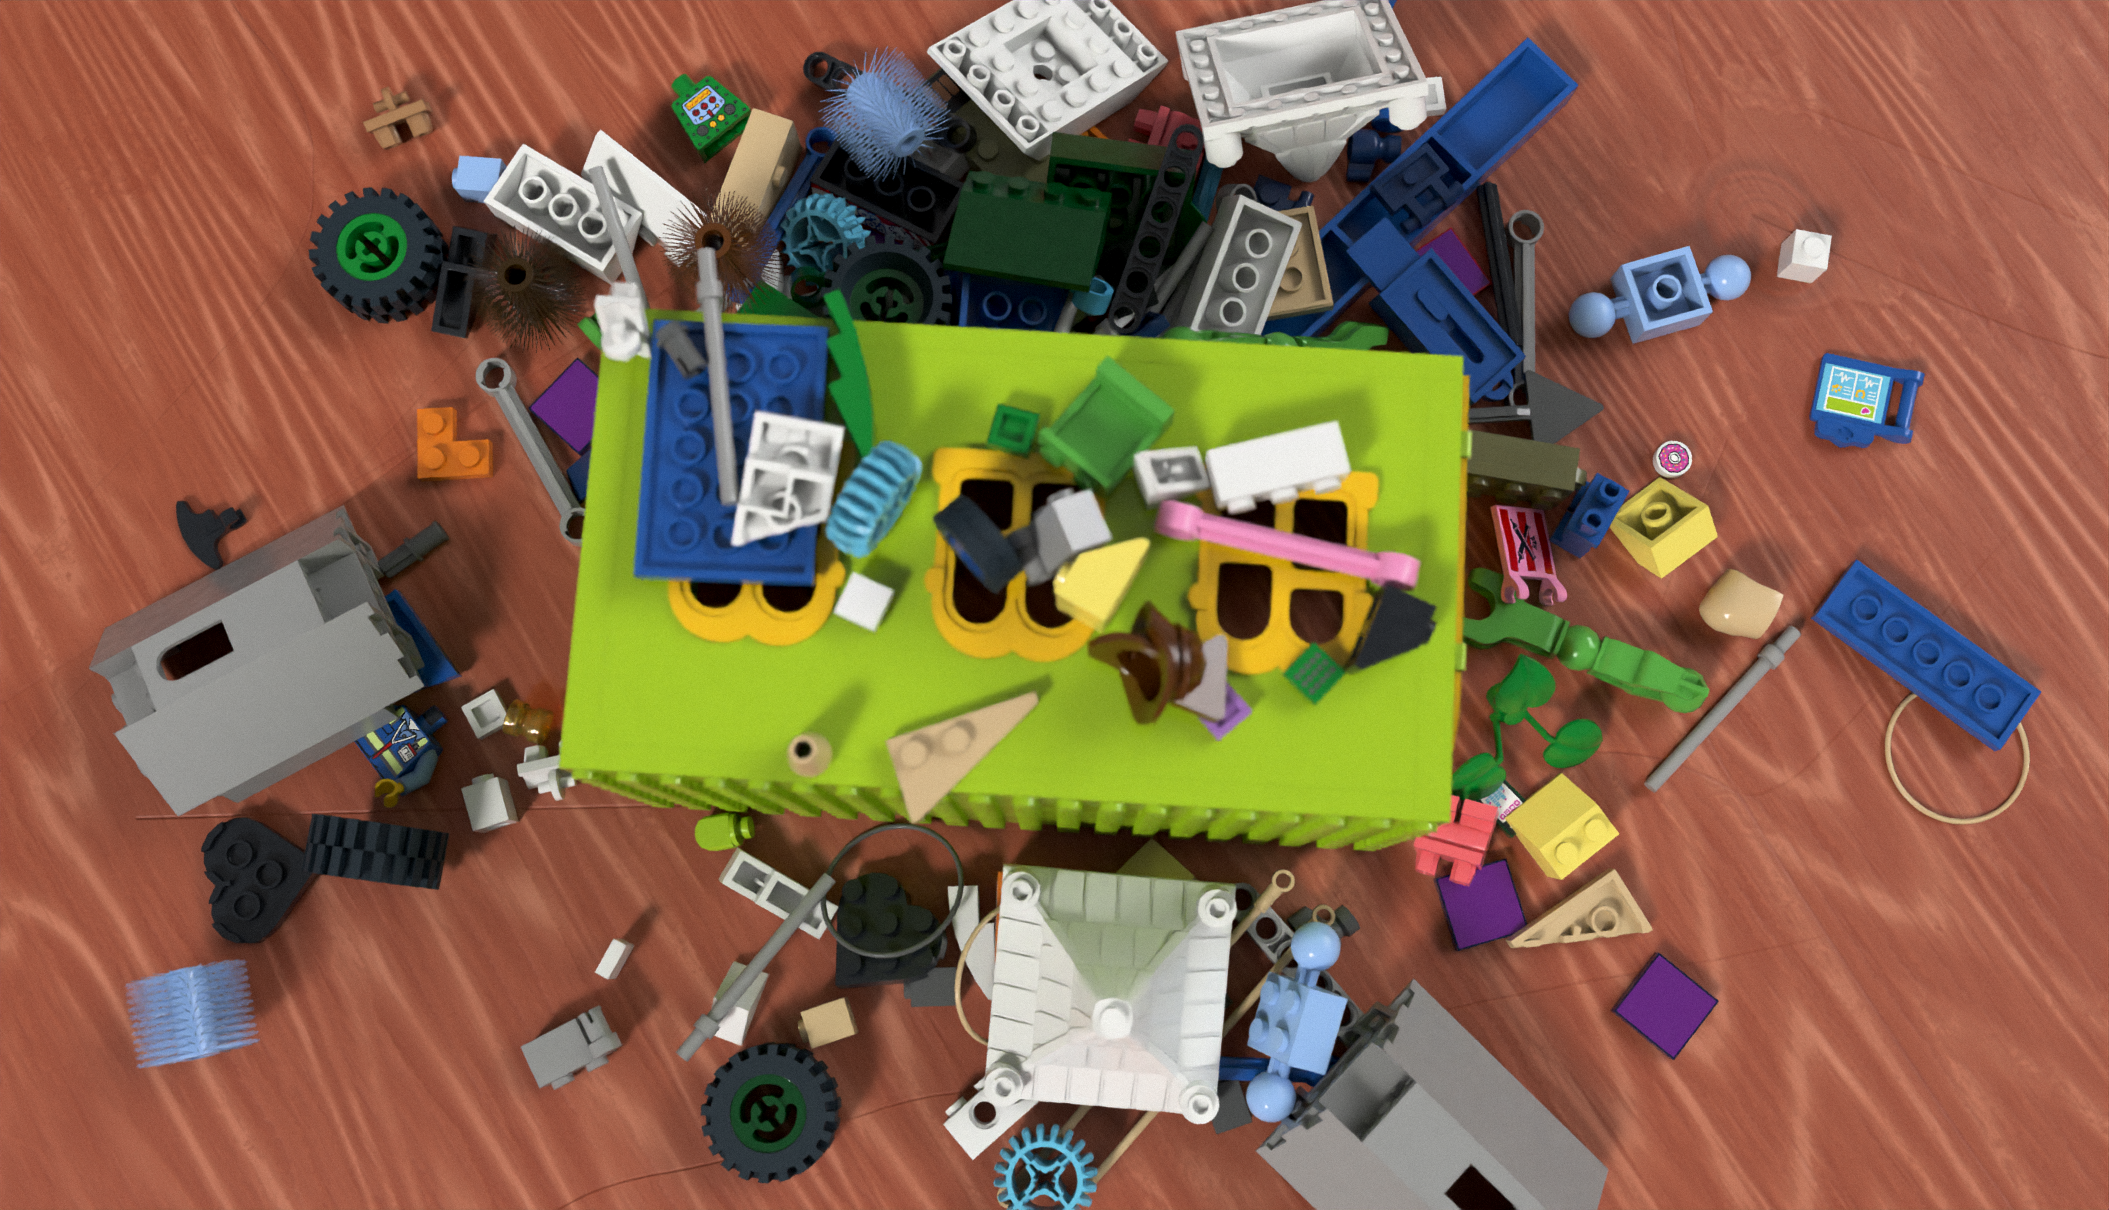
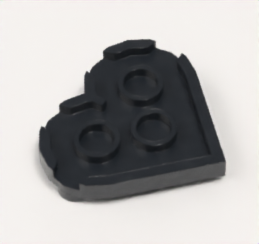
M234 818L228 822L219 823L207 834L201 848V852H204V865L207 870L204 871L205 876L215 885L209 898V904H212L211 915L214 920L212 926L223 938L234 943H262L271 937L282 926L317 875L316 873L301 871L305 853L304 849L265 823L252 818Z
M872 872L860 876L856 880L847 881L842 888V896L837 911V932L844 940L860 949L872 952L903 950L923 941L941 926V923L931 911L921 906H913L910 894L903 888L902 884L887 874ZM944 930L937 938L912 953L892 958L863 956L847 949L837 941L835 986L840 989L912 983L925 979L929 976L927 973L935 968L939 959L943 960L945 957L948 943L946 931Z

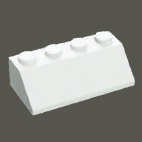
M602 130L596 134L581 172L582 178L593 184L588 170L593 167L602 166L612 196L643 214L638 234L653 247L658 243L664 249L669 250L674 248L664 246L681 245L663 242L690 244L678 240L665 239L667 237L685 239L672 236L676 234L685 237L677 233L680 231L675 229L679 227L687 231L679 226L684 225L679 222V219L674 217L677 215L689 223L681 212L701 228L692 217L693 215L703 226L689 200ZM693 203L695 208H697L699 213H701L699 208ZM675 249V250H669V251H680V250H685V249ZM665 252L664 254L665 256H677L672 254H677L678 252Z
M522 144L485 198V204L495 217L522 233L524 228V234H527L528 230L529 237L532 235V238L534 239L535 237V240L538 237L537 241L544 244V246L547 244L549 249L556 244L552 250L561 248L558 254H564L563 257L568 255L566 259H569L609 284L614 283L622 272V268L594 185L527 145ZM613 196L631 253H633L643 214Z
M1241 194L1223 197L1212 226L1214 230L1207 239L1175 327L1186 326L1194 331L1217 330L1261 335L1303 223Z

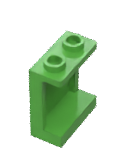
M1107 356L1096 368V376L1093 381L1049 429L1044 426L1038 433V446L1041 447L1039 452L1054 467L1059 468L1062 465L1075 475L1073 481L1081 490L1087 491L1091 489L1093 494L1096 493L1106 500L1131 472L1134 455L1141 451H1149L1172 426L1175 410Z

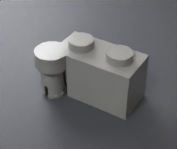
M1068 489L1051 496L1047 500L1048 506L1032 514L1034 520L1028 526L1006 536V540L1023 564L1022 567L1024 568L1029 586L1052 578L1055 572L1059 574L1066 561L1074 564L1079 554L1101 549L1112 539L1091 489L1074 494L1072 489Z
M599 1005L588 1010L587 1013H582L578 1018L521 1046V1049L539 1088L552 1085L553 1089L557 1090L574 1081L573 1073L586 1067L587 1071L591 1072L609 1063L607 1055L617 1051L616 1049L621 1047L622 1043L616 1031L612 1033Z

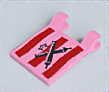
M1503 505L1492 506L1491 512L1504 575L1501 587L1502 601L1507 604L1515 603V591L1517 599L1524 600L1528 598L1529 589L1522 578L1542 580L1539 590V601L1542 605H1553V593L1556 602L1566 601V589L1556 576L1544 510Z

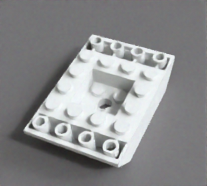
M1012 0L932 45L927 51L939 66L1024 154L1038 161L1050 154L1053 132L1074 135L1082 134L1131 103L1168 63V60L1109 0ZM1034 74H1041V75H1043L1047 80H1045V79H1040V80H1039V79H1037V78L1034 76Z

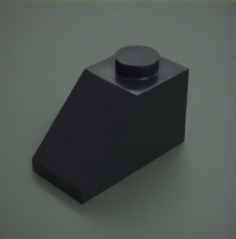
M1388 584L1376 591L1344 671L1353 675L1419 648L1421 644L1426 646L1436 627V621L1432 620V616L1437 606Z

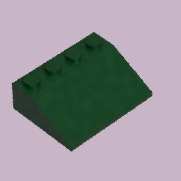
M1053 132L1046 183L1057 182L1069 187L1095 188L1101 192L1112 193L1110 230L1104 248L1129 238L1134 242L1167 147ZM1180 149L1181 151L1187 152V153L1194 151V150ZM1173 167L1165 171L1164 181L1168 186L1177 188L1183 185L1185 177L1180 169ZM1196 169L1162 263L1174 264L1182 252ZM1160 202L1152 207L1151 214L1158 223H1165L1172 218V209L1166 203ZM1148 237L1140 241L1139 251L1142 256L1153 258L1159 254L1160 246L1155 239Z
M969 171L960 193L945 253L943 269L1089 292L1110 230L1112 193L1101 192L1095 188L1069 187L1057 182L1031 181L1024 177L1012 178L993 175L987 171Z

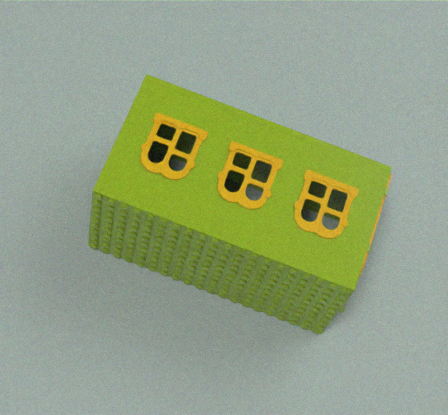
M644 308L651 340L653 320L704 322L703 312ZM721 313L722 323L828 327L830 332L829 338L839 334L832 319ZM853 321L871 384L876 420V447L880 443L890 440L897 445H903L920 459L922 471L920 479L915 485L916 489L912 493L909 503L903 509L901 516L898 517L884 540H881L878 546L869 554L858 558L851 553H845L828 539L826 535L827 520L821 522V533L817 539L816 562L818 571L814 597L803 609L797 612L784 613L776 611L768 605L763 596L762 584L744 583L741 594L733 603L723 608L713 609L705 607L697 601L698 582L645 580L636 579L633 576L650 358H643L636 354L628 361H618L606 356L602 349L559 768L572 772V779L582 780V783L602 787L603 790H610L611 793H618L620 796L636 799L637 802H644V804L658 808H674V804H680L692 810L710 811L711 804H713V806L725 809L727 812L748 813V806H750L751 809H757L756 811H760L762 814L784 815L785 809H789V811H794L799 816L821 817V812L827 811V813L839 819L858 820V813H865L866 816L873 818L874 821L895 822V815L904 816L909 823H912L886 740L1035 692L1039 703L1030 711L1029 715L1016 725L971 772H968L959 781L958 785L949 794H946L916 824H932V818H942L946 825L969 826V820H979L983 827L1005 829L1006 822L1019 823L1020 830L1042 831L1044 824L1057 825V832L1079 833L1080 827H1093L1094 834L1114 836L1118 829L1131 830L1132 837L1153 838L1158 831L1168 832V839L1190 840L1195 834H1205V841L1227 842L1230 838L1239 836L1242 837V843L1264 845V843H1268L1272 839H1279V846L1301 847V845L1316 841V848L1339 849V847L1352 843L1353 850L1376 851L1381 850V848H1388V846H1394V844H1400V842L1413 840L1414 837L1429 835V832H1437L1438 826L1450 823L1452 754L1459 721L1461 673L1466 671V644H1462L1467 462L1468 458H1471L1472 432L1468 431L1470 375H1463L1464 356ZM828 351L824 422L845 426L832 400L828 384L841 379ZM1109 356L1175 410L1172 426L1149 451L1197 447L1206 473L1205 458L1208 450L1337 421L1351 472L1345 482H1341V488L1335 491L1316 494L1314 489L1297 492L1298 498L1292 501L1276 504L1275 530L1292 534L1294 502L1297 499L1343 501L1348 508L1346 547L1376 554L1379 552L1399 553L1420 561L1415 590L1404 592L1437 606L1432 616V620L1436 621V627L1426 646L1421 644L1419 648L1356 674L1350 675L1346 673L1313 706L1282 676L1286 669L1310 646L1309 643L1298 638L1290 626L1289 603L1291 591L1296 588L1336 590L1343 594L1344 620L1341 631L1335 639L1318 646L1344 670L1375 592L1381 589L1382 586L1374 584L1371 579L1342 572L1297 570L1293 567L1291 560L1201 539L1181 540L1162 535L1154 530L1159 506L1150 510L1146 509L1135 476L1131 470L1106 500L1096 493L1093 494L1112 537L1102 548L1139 538H1144L1150 542L1145 562L1103 634L1119 631L1130 633L1139 609L1146 601H1151L1173 624L1179 622L1181 626L1194 630L1203 643L1217 635H1224L1228 641L1226 681L1253 711L1219 741H1217L1197 716L1167 704L1155 724L1138 725L1133 719L1119 671L1106 663L1088 656V642L1102 633L1075 618L1067 625L1055 629L1041 627L1032 621L1025 607L1027 577L1024 570L1008 583L1005 609L997 619L990 623L977 625L965 621L958 615L953 606L952 598L955 553L936 528L932 517L960 495V485L965 479L1010 481L1014 485L1012 525L1008 530L1000 531L1004 538H1006L1010 533L1030 524L1032 488L1035 484L1076 485L1073 481L1075 475L1062 465L1059 468L1054 467L1040 454L1039 450L1041 447L1038 446V433L1044 426L1049 429L1093 381L1096 376V368ZM998 403L1040 414V421L1029 459L986 448V441ZM846 427L844 428L828 519L832 514L831 509L838 500V495L843 491L846 482L849 481L854 470L862 463ZM1211 488L1175 501L1197 507L1205 514L1221 517V510L1217 511ZM1222 563L1264 564L1272 569V601L1269 625L1263 634L1254 639L1242 641L1231 638L1223 632L1218 624L1216 614L1218 568ZM853 572L885 586L895 593L876 633L834 613ZM808 732L823 736L828 741L832 751L831 761L827 769L814 777H804L795 773L787 760V751L792 740L798 735ZM809 743L802 745V751L797 754L800 759L809 757L812 752V746Z

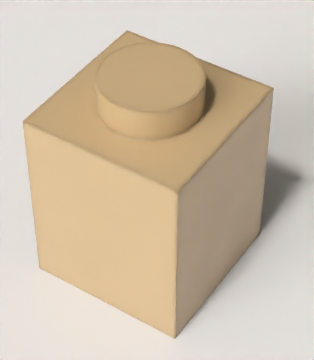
M848 997L802 1011L801 1016L803 1020L798 1021L801 1038L804 1043L810 1042L811 1049L859 1033Z

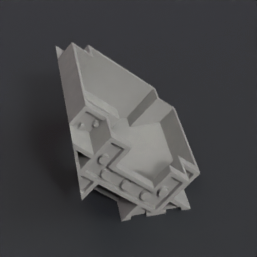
M344 505L104 629L89 669L104 676L111 683L114 691L111 695L112 702L117 710L123 714L126 722L123 729L113 734L134 759L140 772L152 782L178 817L216 796H223L236 803L243 801L396 720L399 717L393 703L425 687L418 673V669L425 665L415 642L409 633L397 625L377 581L385 575L378 565V560L372 546L357 535ZM222 622L234 651L179 680H167L161 661L182 651L180 643Z
M1414 978L1388 1007L1376 1001L1352 1028L1359 1036L1356 1042L1309 1093L1300 1085L1295 1090L1296 1103L1294 1109L1288 1117L1281 1120L1280 1125L1256 1150L1316 1210H1460L1444 1193L1470 1164L1506 1197L1516 1210H1597L1609 1170Z

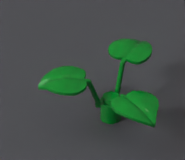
M1519 654L1511 671L1501 682L1493 685L1486 694V699L1494 711L1489 718L1493 723L1496 755L1493 757L1490 753H1481L1464 762L1452 775L1451 795L1460 797V800H1479L1490 796L1503 784L1506 778V771L1500 766L1504 760L1500 722L1507 725H1515L1525 718L1547 742L1551 743L1543 751V758L1549 765L1556 768H1570L1589 759L1603 742L1602 731L1594 721L1576 719L1562 726L1557 732L1556 737L1550 735L1528 712L1527 708L1544 705L1554 694L1556 682L1544 665L1527 655Z

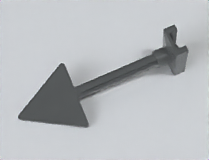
M1527 370L1523 374L1527 405L1469 409L1468 425L1528 421L1532 440L1555 444L1600 413L1604 406L1531 370Z

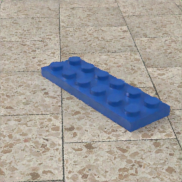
M1857 559L1850 563L1811 617L1816 623L1993 751L2002 749L2041 693L2040 690Z

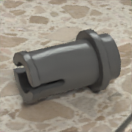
M676 320L664 325L656 332V337L658 338L657 346L659 349L667 351L681 372L683 379L688 380L702 372L701 369H706L708 363L702 358L688 337L689 329L687 326H681Z

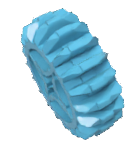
M815 193L808 196V198L798 200L795 206L786 212L788 219H785L780 224L786 231L781 238L786 243V247L782 249L781 253L788 254L790 257L786 266H795L796 269L802 266H810L817 269L820 273L827 271V269L833 270L832 260L838 253L846 259L848 245L856 242L859 249L865 247V237L871 233L869 230H863L861 226L865 217L857 218L854 215L857 206L850 205L846 207L845 198L838 197L835 199L833 193L823 195ZM809 281V282H806V286H808V285L813 286V285L816 284V283L810 282V281Z
M891 440L888 442L884 441L873 448L870 454L864 457L859 467L854 470L853 475L846 482L843 491L838 495L836 504L831 509L832 514L827 520L826 527L828 539L845 553H851L858 558L869 554L875 549L879 542L884 540L889 530L893 528L894 523L909 503V499L916 489L915 485L920 479L922 471L920 459L914 456L911 450L901 444L897 445Z
M1043 1123L1038 1124L1036 1127V1137H1033L1028 1127L1023 1128L1022 1137L1024 1142L1013 1135L1009 1139V1143L1015 1151L1003 1147L999 1154L1007 1162H997L995 1164L994 1170L1005 1174V1176L995 1178L994 1186L1007 1188L998 1195L999 1202L1011 1199L1012 1203L1009 1204L1006 1210H1081L1078 1204L1090 1207L1092 1199L1084 1192H1096L1097 1184L1086 1179L1097 1176L1098 1170L1096 1167H1085L1094 1158L1092 1152H1087L1083 1155L1079 1154L1086 1142L1081 1139L1074 1145L1069 1143L1074 1133L1070 1129L1065 1133L1064 1139L1058 1137L1059 1125L1057 1124L1052 1126L1050 1135H1045ZM1039 1147H1049L1059 1150L1062 1154H1059L1054 1159L1046 1160L1037 1153L1033 1154L1030 1150ZM1020 1158L1026 1163L1025 1168L1031 1176V1181L1021 1192L1015 1180V1167ZM1070 1162L1074 1165L1077 1173V1188L1072 1196L1065 1190L1066 1186L1060 1176ZM1056 1168L1051 1180L1055 1182V1185L1049 1181H1044L1035 1187L1040 1173L1036 1172L1037 1170H1041L1045 1174L1049 1171L1052 1172ZM1039 1195H1048L1055 1202L1059 1201L1061 1204L1045 1207L1036 1205L1029 1200H1033Z

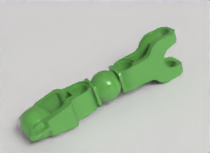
M1345 321L1338 325L1327 337L1289 336L1283 332H1273L1262 336L1259 334L1217 330L1194 331L1192 328L1179 326L1169 329L1158 338L1368 351L1373 346L1386 345L1389 328L1373 323Z
M1474 568L1470 571L1468 585L1472 590L1487 598L1490 605V615L1483 620L1463 617L1462 643L1479 650H1484L1506 642L1550 659L1557 656L1560 663L1568 669L1577 671L1588 669L1587 674L1623 689L1628 694L1663 702L1664 705L1674 712H1694L1706 700L1710 689L1707 687L1703 676L1694 669L1679 667L1655 652L1642 650L1607 636L1600 640L1598 634L1588 626H1569V621L1534 607L1524 600L1517 599L1516 591L1514 592L1516 602L1507 604L1501 599L1504 575L1485 568Z

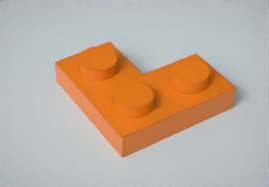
M453 407L417 409V476L420 481L493 477V443L489 439L457 441V410Z

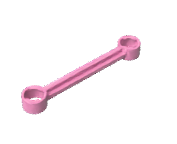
M1175 501L1160 502L1154 526L1156 532L1168 537L1181 540L1201 539L1371 579L1376 585L1384 587L1388 584L1402 591L1415 590L1420 568V561L1407 555L1392 552H1379L1376 554L1205 514L1197 507Z

